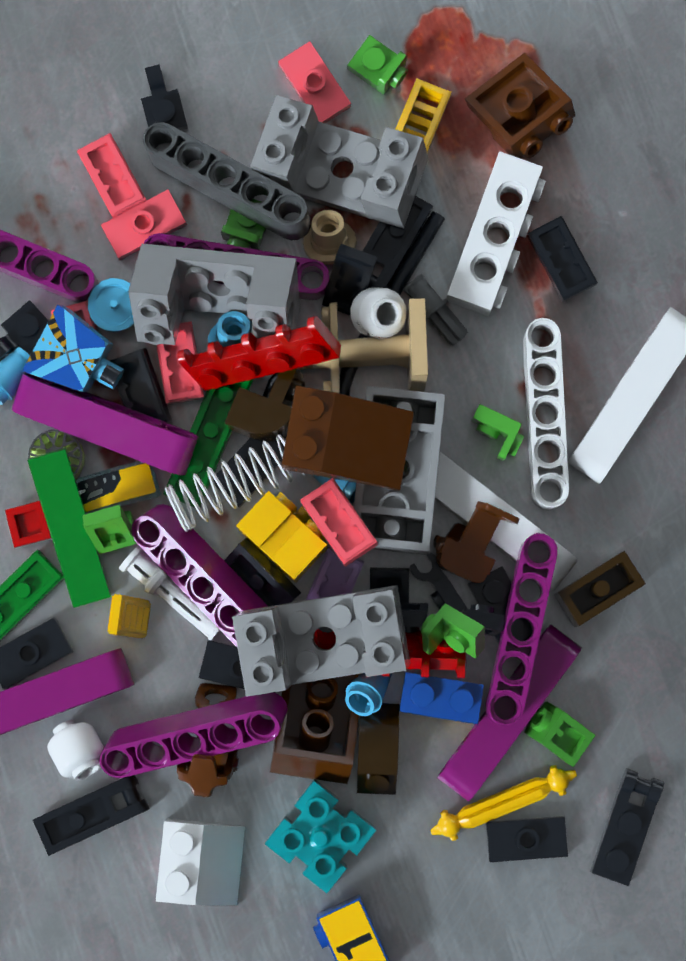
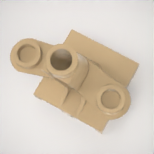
M425 298L409 299L406 334L394 335L384 339L368 337L338 340L342 345L340 358L298 368L299 370L331 368V381H323V390L340 393L339 368L382 365L403 366L407 368L408 390L424 392L428 377ZM331 302L329 307H321V321L338 340L337 302Z

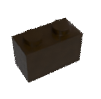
M623 551L558 591L554 596L573 626L578 627L646 583L627 553Z

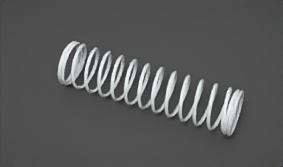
M277 434L276 440L281 457L283 458L284 450L281 442L285 446L286 441L280 434ZM263 440L262 446L272 477L256 451L252 447L248 449L258 483L241 456L235 453V462L245 492L228 464L221 460V468L232 500L212 468L207 467V474L218 506L199 476L193 473V480L205 515L182 480H179V486L191 521L187 517L173 486L165 487L169 501L185 532L196 527L188 497L203 520L206 522L210 520L200 487L216 512L223 516V506L214 480L232 508L237 509L236 497L227 472L245 500L251 502L250 491L241 465L257 491L261 495H265L264 485L254 457L273 487L279 489L278 479L268 450L286 479L291 483L293 482L291 471L282 469V463L267 441Z

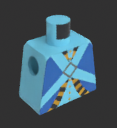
M57 305L23 371L77 391L88 392L95 380L114 389L120 381L124 369L106 359L113 347L111 341L66 306Z

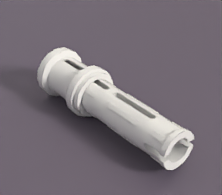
M139 545L120 565L119 569L122 572L128 571L145 586L144 591L146 593H151L152 595L157 593L178 611L181 616L185 617L206 635L210 641L220 631Z

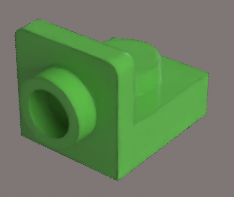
M369 35L347 64V69L384 95L390 86L396 89L407 75L408 69L405 68L407 55L402 51L397 55Z
M252 199V200H251V202H253V203H261V202H262V201H259V200H256V199ZM231 209L226 225L222 227L221 235L223 240L228 241L227 245L259 250L266 228Z
M479 404L471 421L478 425L476 431L494 440H497L499 435L506 438L497 459L504 461L507 454L515 457L524 438V435L518 433L522 423Z
M120 505L83 515L84 529L99 554L136 544L131 532L134 522L131 511H123Z
M446 603L436 615L430 614L422 625L423 651L429 655L434 652L443 640L453 650L459 653L465 652L475 659L485 649V626Z
M545 702L537 710L524 732L572 767L575 766L596 736L565 711L549 702Z

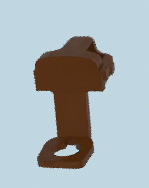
M478 501L467 526L455 523L445 537L435 536L433 547L437 553L436 561L442 570L460 578L481 583L486 579V576H489L496 561L486 556L485 550L500 520L518 524L520 518L493 505Z
M202 683L199 685L195 695V706L202 708L213 705L205 698L209 694H221L226 697L225 700L219 703L236 699L237 688L228 685ZM238 750L214 756L194 754L191 761L177 764L178 779L190 785L194 796L210 797L215 787L227 785L233 772L237 771L239 762L237 758Z

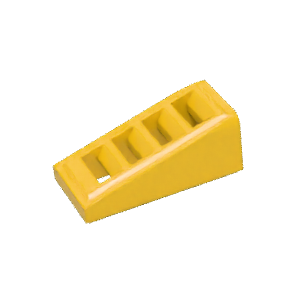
M416 78L395 130L423 137L428 154L452 92ZM420 96L438 103V107L435 108L417 100V97ZM413 110L433 119L430 121L411 112ZM406 125L412 126L427 133L426 135H424L419 132L413 131L411 129L406 128Z
M114 594L111 601L107 630L109 634L145 638L147 636L151 603L145 599Z

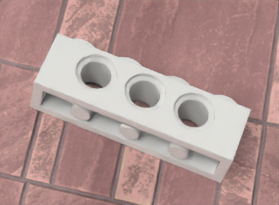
M499 151L446 299L449 303L488 317L492 307L500 309L508 288L501 285L505 271L513 273L520 255V251L514 249L518 235L526 238L533 219L532 215L526 214L530 201L539 202L546 180L539 178L543 166ZM507 192L515 193L520 198L521 204L516 208H508L502 204L500 196ZM492 228H501L507 233L508 240L502 244L493 243L488 238L487 232ZM480 263L490 264L495 270V276L489 280L480 279L475 274L474 268Z

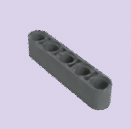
M159 122L150 125L145 130L143 143L152 164L156 168L285 239L291 241L299 240L309 233L311 219L307 204L300 195L170 124ZM162 143H171L164 150H156ZM194 160L203 161L197 167H187L188 164ZM224 178H235L229 185L219 184ZM255 196H268L267 199L261 203L251 202V200ZM296 212L300 214L294 221L283 220L289 213Z

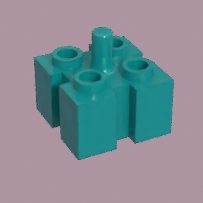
M314 779L294 805L301 811L294 821L285 816L266 840L265 845L289 864L295 856L306 864L302 874L325 893H328L347 869V864L341 859L348 850L357 856L376 832V827L352 808L346 815L341 813L334 807L339 798Z

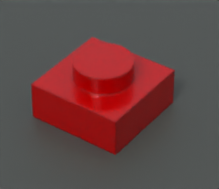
M40 501L5 510L14 548L51 539Z

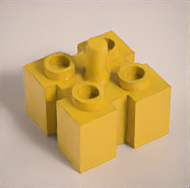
M268 491L236 525L245 537L295 583L303 577L327 550V544L323 542L325 537L311 520L303 505L297 510V506L281 492L275 497Z

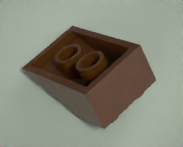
M296 386L282 458V469L400 490L414 412L340 393Z
M360 674L293 684L287 690L282 691L281 697L285 700L288 710L280 732L274 739L270 773L348 784L353 767L359 715L348 708L345 697L347 686Z

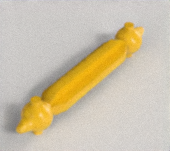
M552 765L549 767L550 772L546 778L534 777L466 805L456 815L448 813V810H443L440 812L441 817L438 820V824L430 830L431 834L450 837L454 841L458 839L457 834L461 828H475L544 799L551 790L563 796L567 793L566 789L570 781L577 776L576 771H564L558 769L556 765Z

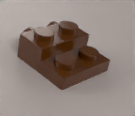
M525 52L465 98L469 109L490 129L493 139L509 155L517 158H522L523 156L525 158L534 157L543 146L542 141L553 133L556 135L565 133L571 127L573 118L576 116L572 99Z

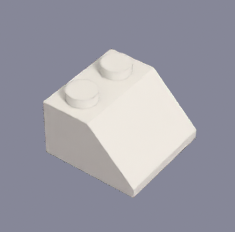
M167 818L163 826L156 902L202 906H237L246 826Z

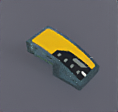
M141 461L110 468L76 479L86 514L116 505L122 507L161 496L154 467Z

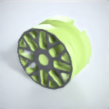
M51 429L42 432L33 440L29 448L28 458L66 447L75 478L77 479L85 466L86 455L83 446L73 435Z

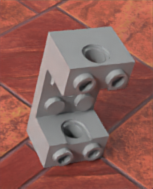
M276 95L250 167L254 171L300 195L303 199L404 229L428 161V155L423 137L386 127L380 140L319 122L313 105ZM347 161L353 164V172L348 177L338 178L333 175V169L339 162Z
M141 244L128 291L137 341L153 345L176 344L184 309L215 313L241 312L248 319H252L251 333L256 338L276 334V326L287 324L291 330L296 329L300 312L296 258ZM215 281H221V282H223L224 284H219V283H217V282H215Z
M367 386L365 400L414 412L405 460L409 466V474L406 478L402 479L400 490L356 483L354 509L378 542V545L373 550L427 555L430 550L445 394Z
M397 585L245 610L232 616L246 697L285 691L293 684L365 673L366 677L402 672L407 671L411 664ZM328 627L334 631L336 643L332 648L322 649L317 646L314 641V634L318 628Z

